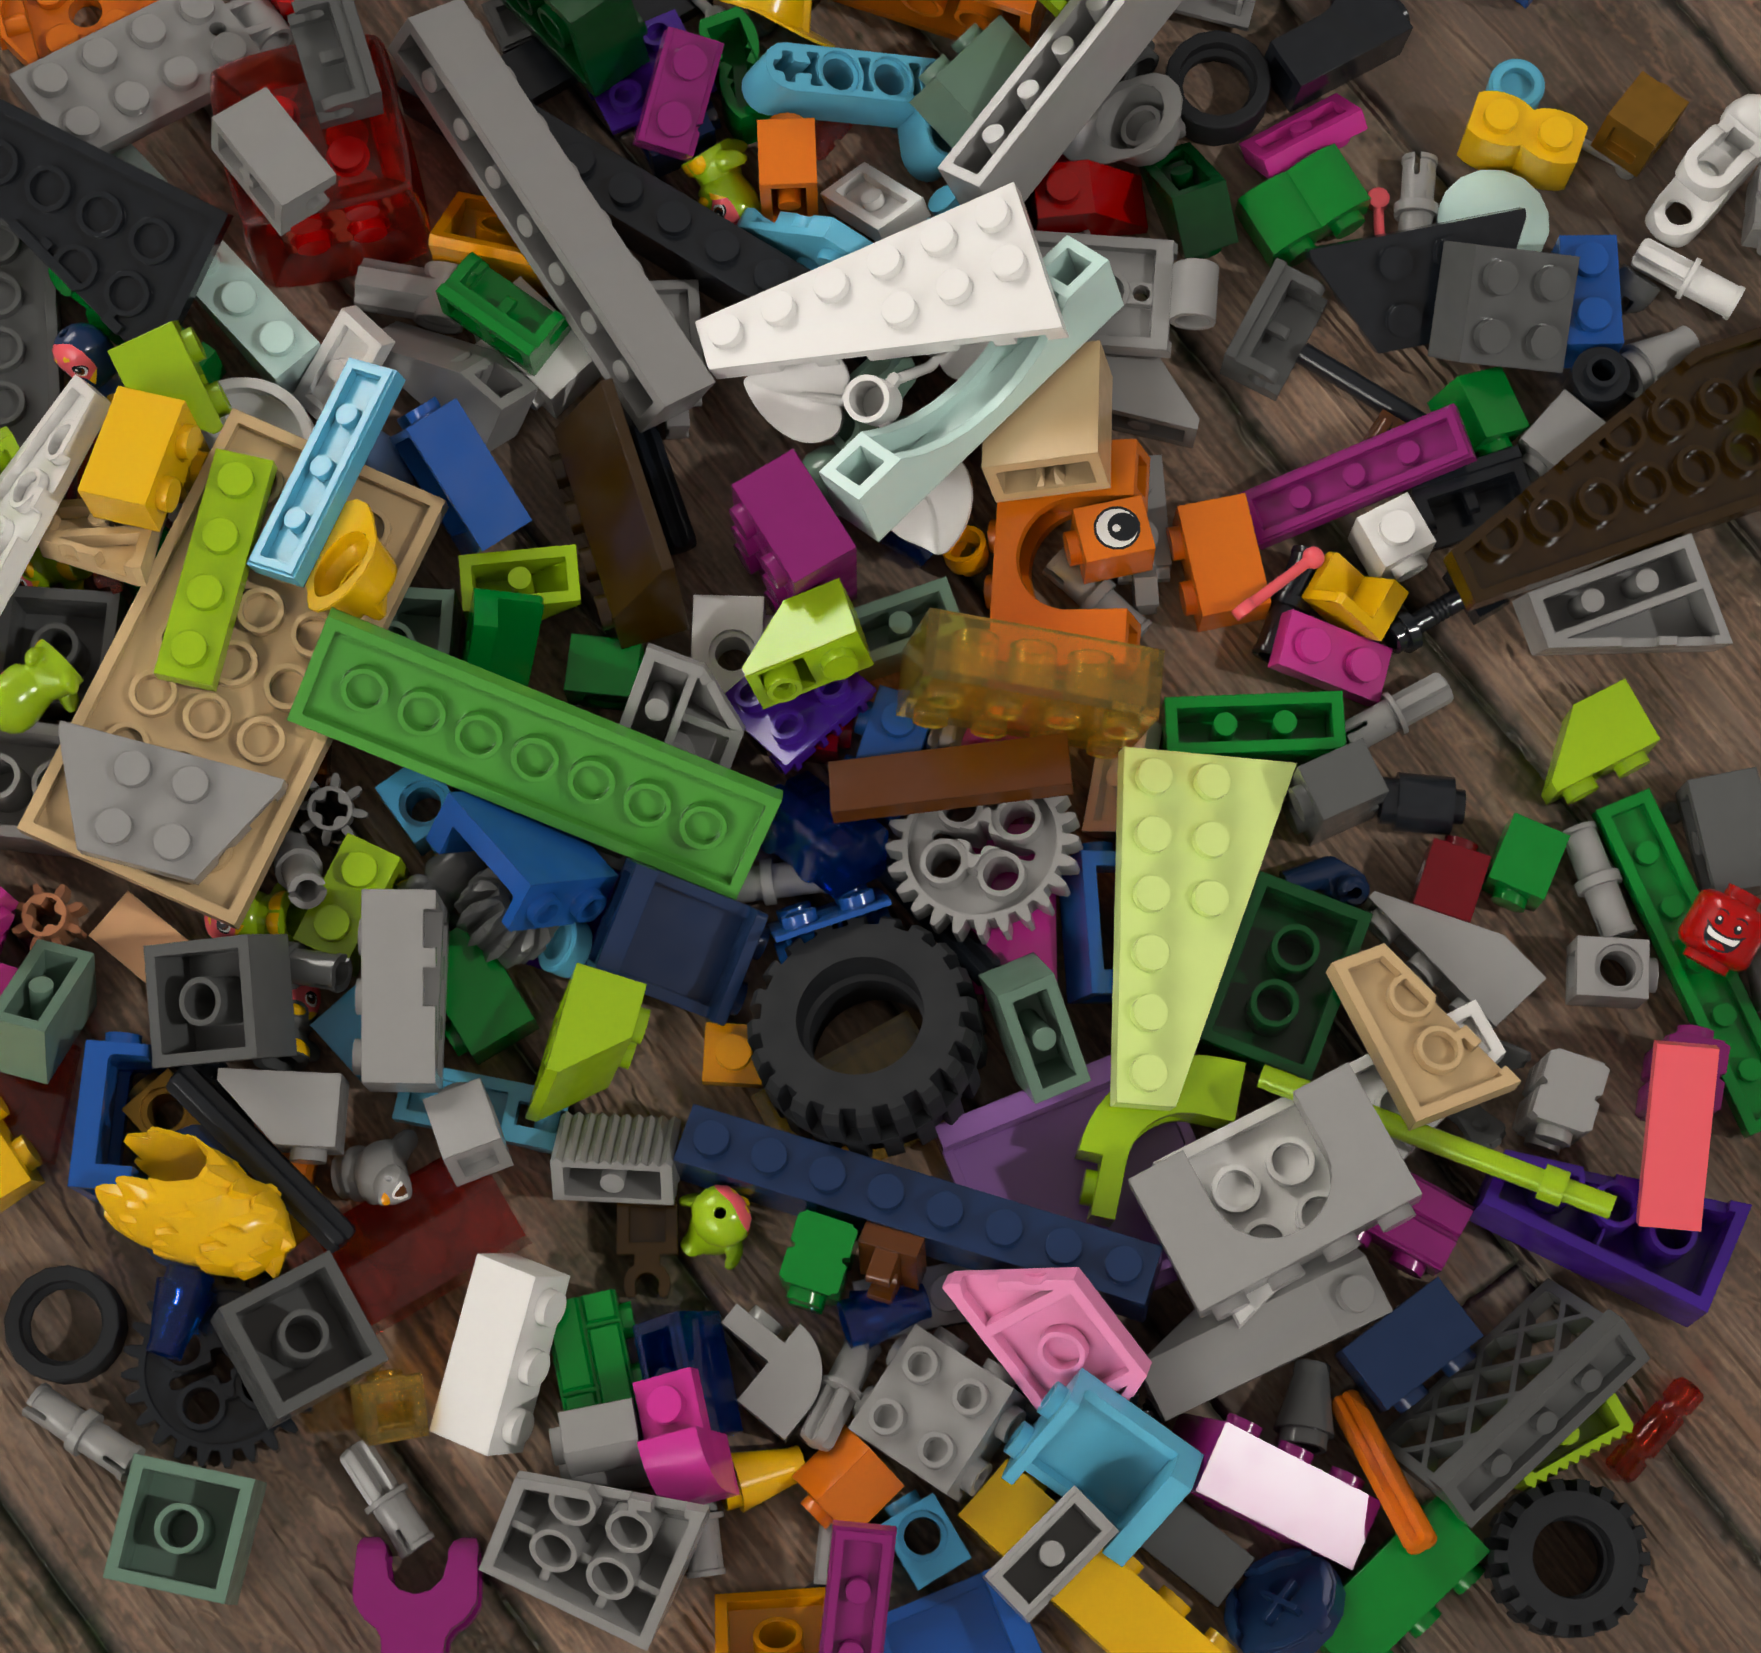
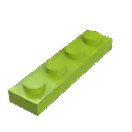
M216 448L153 672L159 680L214 692L217 691L250 567L246 563L258 541L278 469L273 460Z

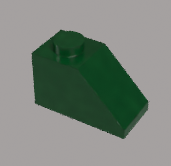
M1191 142L1175 146L1164 159L1154 165L1139 167L1168 240H1174L1178 244V252L1184 259H1206L1218 254L1222 247L1239 242L1226 180Z

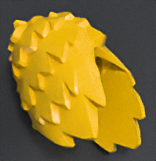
M154 1126L150 1127L147 1132L128 1133L125 1136L123 1142L138 1156L134 1163L151 1178L148 1177V1180L133 1176H118L115 1179L116 1184H100L95 1187L97 1199L105 1209L104 1217L114 1229L139 1245L152 1249L154 1255L170 1261L200 1267L205 1273L233 1278L239 1277L243 1281L256 1277L265 1271L273 1279L279 1277L287 1253L296 1246V1241L292 1232L289 1214L281 1199L282 1193L278 1190V1187L272 1183H262L246 1175L247 1173L238 1164V1161L206 1145L196 1136L184 1135Z

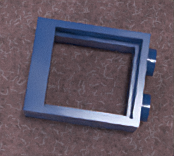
M435 396L397 419L402 430L389 437L420 489L446 500L449 508L441 523L462 555L483 552L532 521L457 398L441 406Z
M1088 842L1082 844L1083 850L1070 856L1077 861L1080 869L1079 874L1061 875V878L1067 883L1071 892L1068 897L1059 896L1067 1003L1112 1004L1113 969H1104L1097 873H1115L1116 851H1114L1113 843Z

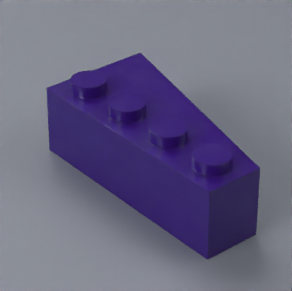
M1508 1149L1503 1151V1154L1546 1169L1547 1164L1571 1172L1570 1179L1617 1196L1609 1219L1563 1202L1560 1203L1559 1207L1535 1199L1537 1192L1489 1174L1485 1175L1472 1204L1475 1208L1469 1219L1470 1222L1685 1327H1689L1708 1313L1752 1207L1751 1204L1733 1200L1726 1203L1704 1198L1701 1232L1642 1227L1636 1223L1640 1179L1619 1174L1611 1177L1584 1171L1583 1166Z

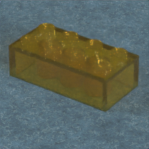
M929 608L903 648L896 716L912 718L914 724L930 729L944 728L948 725L969 728L973 735L987 739L1003 738L1006 735L1027 738L1067 733L1069 746L1086 749V753L1092 757L1114 759L1118 758V752L1124 746L1134 747L1159 718L1165 650Z

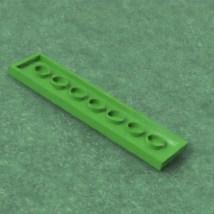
M333 607L327 616L287 718L290 722L734 900L739 895L783 797V790Z

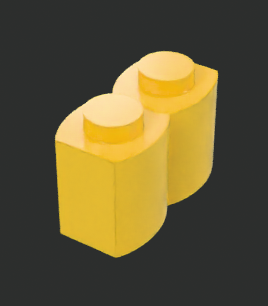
M1482 91L1478 93L1457 156L1463 162L1478 170H1505L1522 177L1536 189L1546 191L1564 190L1577 163L1588 126L1574 115L1551 108L1533 110L1525 101L1514 95L1500 91Z

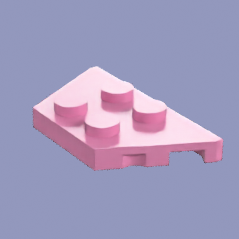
M1079 1267L954 1271L948 1274L942 1286L945 1293L1036 1410L1056 1382L1059 1381L1067 1386L1081 1368H1084L1128 1401L1131 1397H1134L1147 1377L1152 1364L1151 1360Z

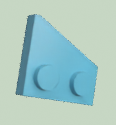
M746 208L737 223L738 227L810 270L873 244V242L834 217L818 215L808 217L798 213L780 211L775 223L765 218L756 208Z

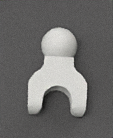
M1746 94L1734 100L1725 108L1720 117L1719 124L1712 125L1688 149L1675 170L1676 176L1659 194L1645 217L1646 226L1656 239L1675 248L1687 245L1715 217L1736 190L1749 178L1755 167L1761 165V94ZM1674 202H1680L1691 211L1692 221L1682 225L1671 223L1665 215V210Z

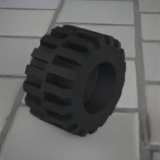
M1562 1478L1536 1484L1535 1488H1529L1519 1494L1512 1495L1503 1503L1505 1505L1504 1509L1500 1513L1494 1514L1488 1525L1492 1527L1490 1537L1484 1538L1483 1541L1484 1545L1490 1550L1488 1553V1564L1482 1565L1486 1569L1484 1577L1485 1579L1491 1578L1494 1590L1490 1591L1497 1604H1504L1509 1610L1506 1615L1515 1623H1523L1529 1627L1528 1631L1539 1635L1554 1636V1638H1582L1594 1636L1599 1631L1610 1630L1619 1624L1617 1620L1621 1616L1630 1615L1638 1604L1633 1600L1637 1593L1645 1592L1649 1580L1643 1578L1642 1574L1644 1566H1651L1650 1552H1643L1641 1540L1647 1538L1643 1525H1634L1630 1516L1635 1512L1626 1502L1618 1503L1613 1499L1615 1492L1604 1486L1594 1487L1590 1485V1481L1583 1479L1564 1480ZM1569 1521L1576 1524L1588 1534L1596 1549L1597 1570L1594 1579L1584 1592L1575 1596H1560L1550 1591L1541 1582L1534 1568L1533 1548L1536 1538L1545 1526L1553 1522Z

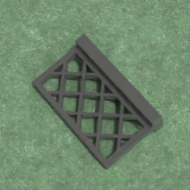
M1547 1278L1473 1348L1477 1357L1449 1378L1446 1374L1441 1377L1428 1390L1429 1393L1406 1410L1382 1435L1400 1468L1447 1503L1456 1517L1472 1528L1647 1363L1650 1357L1621 1316L1610 1309H1607L1604 1313L1600 1312L1553 1280ZM1554 1302L1560 1305L1558 1319L1536 1324V1319ZM1583 1332L1570 1344L1572 1334ZM1555 1338L1554 1350L1552 1352L1531 1356L1532 1343ZM1516 1347L1513 1361L1492 1365L1493 1359L1503 1350ZM1539 1373L1529 1384L1526 1385L1527 1376ZM1511 1380L1509 1393L1487 1398L1489 1384ZM1472 1388L1470 1402L1448 1406L1449 1401L1459 1391ZM1494 1415V1416L1482 1427L1483 1417H1487V1416ZM1466 1421L1464 1435L1442 1440L1444 1426ZM1427 1430L1425 1444L1407 1448L1400 1447L1415 1432ZM1450 1457L1437 1469L1439 1459Z

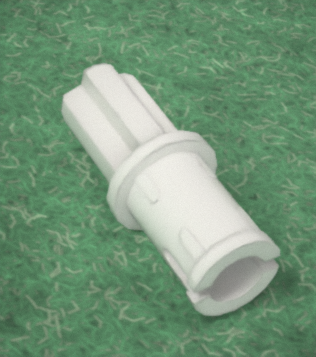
M1645 238L1641 242L1631 261L1633 269L1676 291L1675 298L1680 300L1682 295L1723 316L1722 318L1725 320L1729 319L1746 289L1701 266L1702 259L1697 257L1693 262L1651 238Z

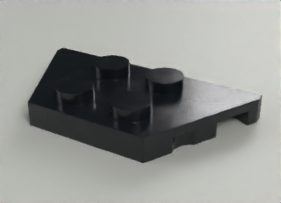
M1518 207L1306 248V258L1312 266L1317 268L1334 292L1333 295L1344 311L1352 317L1358 326L1359 332L1374 352L1380 354L1426 345L1430 343L1444 240L1517 249L1526 220L1525 208Z

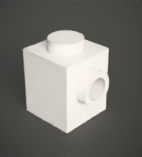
M1408 492L1357 517L1348 536L1351 546L1369 577L1395 578L1397 582L1405 581L1424 570L1428 566L1426 561L1436 543L1434 536Z

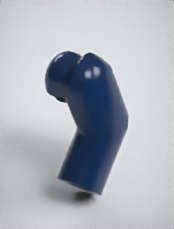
M1324 856L1279 872V878L1312 891L1316 890L1325 896L1354 907L1363 904L1370 893V886L1365 875L1334 856Z

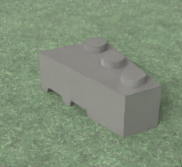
M1692 533L1527 592L1512 601L1532 656L1714 652L1733 644Z

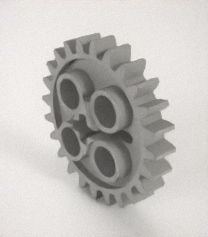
M1068 795L976 806L975 814L969 820L963 822L950 820L956 809L908 814L907 819L890 820L889 826L894 835L901 839L886 843L885 849L890 858L899 860L889 866L888 871L893 881L903 882L896 889L903 903L914 901L911 911L918 921L931 915L930 925L937 934L943 932L952 923V931L958 942H963L970 929L974 928L981 943L987 944L992 928L997 927L1000 928L1007 941L1012 940V923L1019 920L1030 931L1035 930V922L1031 913L1039 909L1043 913L1053 916L1055 911L1049 896L1053 893L1068 897L1071 893L1061 875H1077L1080 872L1077 861L1068 856L1083 850L1079 836L1070 834L1078 829L1080 824L1075 812H1065L1071 806ZM1020 817L1035 819L1032 827L1025 833L1011 834L1007 832L1008 827L1015 819ZM938 833L949 835L952 838L933 840L934 836ZM987 840H993L995 847L986 846ZM973 848H983L981 854H975ZM1035 854L1034 859L1031 861L1018 858V856ZM947 860H958L961 862L958 870L952 876L946 878L934 876L937 866ZM1005 872L1018 874V879L1012 887L1006 890H994L991 888L993 880L999 874Z

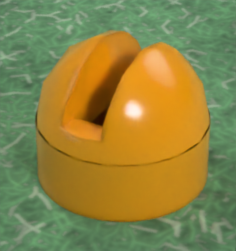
M967 525L955 545L947 553L943 554L945 564L951 572L971 577L979 574L987 566L989 546L982 530L975 526ZM972 547H976L974 553L971 554Z

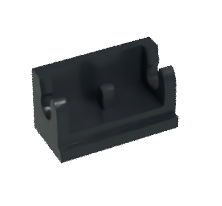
M1518 445L1479 457L1473 463L1403 491L1402 494L1409 493L1436 540L1431 552L1459 544L1531 485Z

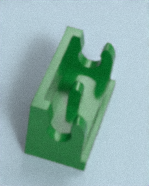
M473 252L462 260L446 282H442L436 290L444 314L533 376L538 373L572 330L564 315L557 310L553 312L491 269L489 264Z

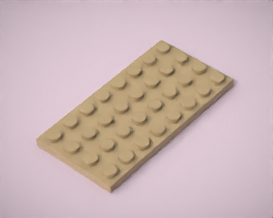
M232 408L154 560L147 586L140 587L71 723L284 779L288 784L286 793L278 802L274 799L249 825L252 829L235 847L225 850L219 858V864L199 885L82 855L77 850L60 745L17 829L26 836L239 930L333 738L287 720L330 612L325 610L317 613L309 609L306 584L303 588L255 573L250 568L216 692L159 680L153 673L216 448L273 460L278 468L259 534L260 537L308 441ZM364 465L347 501L359 499L369 504L374 514L377 536L394 558L398 572L395 582L387 594V615L380 621L366 615L360 619L388 630L449 507L443 498Z

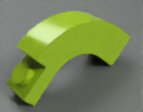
M1194 1055L1177 1105L1170 1111L1110 1107V1092L1104 1097L1084 1129L1074 1158L1098 1164L1097 1171L1086 1168L1082 1182L1079 1204L1089 1206L1086 1223L1110 1228L1115 1221L1128 1155L1132 1145L1141 1135L1154 1127L1172 1122H1187L1220 1129L1235 1121L1246 1066L1245 1062L1208 1055Z

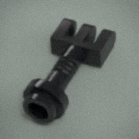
M1447 570L1442 579L1450 591L1411 614L1401 607L1383 640L1389 648L1393 649L1394 653L1399 654L1404 651L1410 654L1422 647V633L1448 619L1450 616L1464 610L1473 625H1476L1503 609L1510 603V600L1506 598L1467 612Z

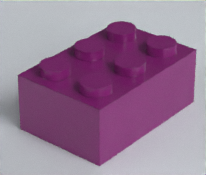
M794 449L731 485L734 506L728 510L735 523L731 530L737 541L733 547L742 565L750 575L757 571L761 574L767 588L763 594L774 615L783 600L837 578H840L851 602L857 599L856 545Z

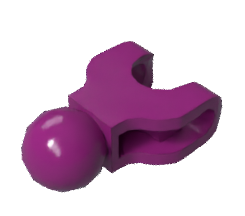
M363 1537L357 1545L355 1558L353 1602L364 1620L373 1626L380 1635L381 1653H450L451 1644L456 1636L473 1623L483 1605V1572L479 1570L483 1560V1551L477 1537H463L453 1541L448 1549V1560L443 1578L431 1590L417 1594L400 1590L396 1586L392 1568L393 1554L389 1545L380 1537Z

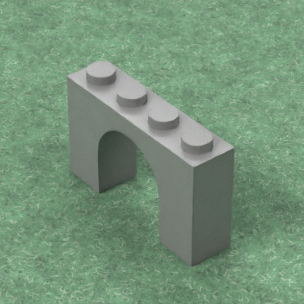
M1349 1062L1293 1091V1102L1325 1158L1331 1184L1323 1209L1311 1223L1301 1230L1283 1237L1261 1238L1235 1229L1221 1217L1213 1206L1183 1150L1128 1179L1136 1200L1161 1246H1163V1250L1200 1318L1213 1313L1217 1321L1225 1319L1250 1304L1246 1294L1267 1283L1273 1292L1303 1277L1306 1273L1301 1265L1321 1254H1324L1328 1262L1336 1260L1359 1247L1361 1243L1357 1235L1379 1224L1383 1233L1416 1216L1412 1206L1420 1202L1422 1192Z

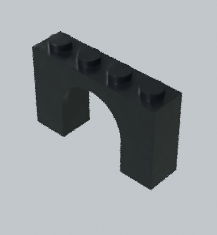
M1330 0V8L1324 13L1271 40L1264 57L1268 61L1272 80L1271 86L1288 111L1292 112L1400 55L1413 29L1407 9L1400 0Z

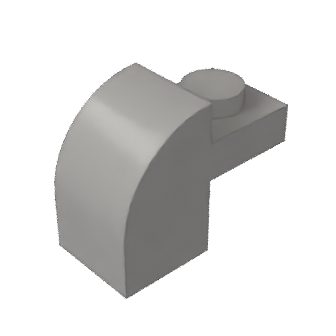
M736 1304L721 1322L723 1327L767 1363L737 1401L740 1406L782 1441L787 1443L808 1417L821 1390L823 1367L818 1347L810 1333L801 1324L783 1342L777 1337L783 1327L756 1304L749 1313Z

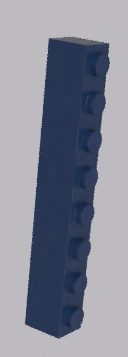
M696 1104L692 1106L673 1159L681 1181L704 1188L714 1185H727L737 1191L739 1195L746 1197L750 1202L798 1216L799 1212L806 1211L807 1209L853 1224L854 1228L858 1230V1235H861L864 1225L868 1221L925 1238L926 1256L970 1270L1079 1267L1116 1315L1142 1323L1145 1321L1162 1266L1163 1246Z

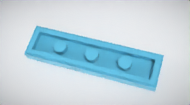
M351 357L348 358L246 563L255 573L304 588L406 381L397 370Z

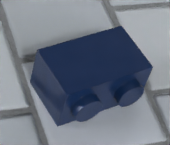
M1436 1277L1393 1309V1312L1384 1316L1338 1351L1334 1356L1379 1414L1394 1406L1401 1415L1429 1393L1423 1385L1424 1381L1440 1369L1449 1378L1477 1357L1470 1346L1484 1335L1440 1278Z

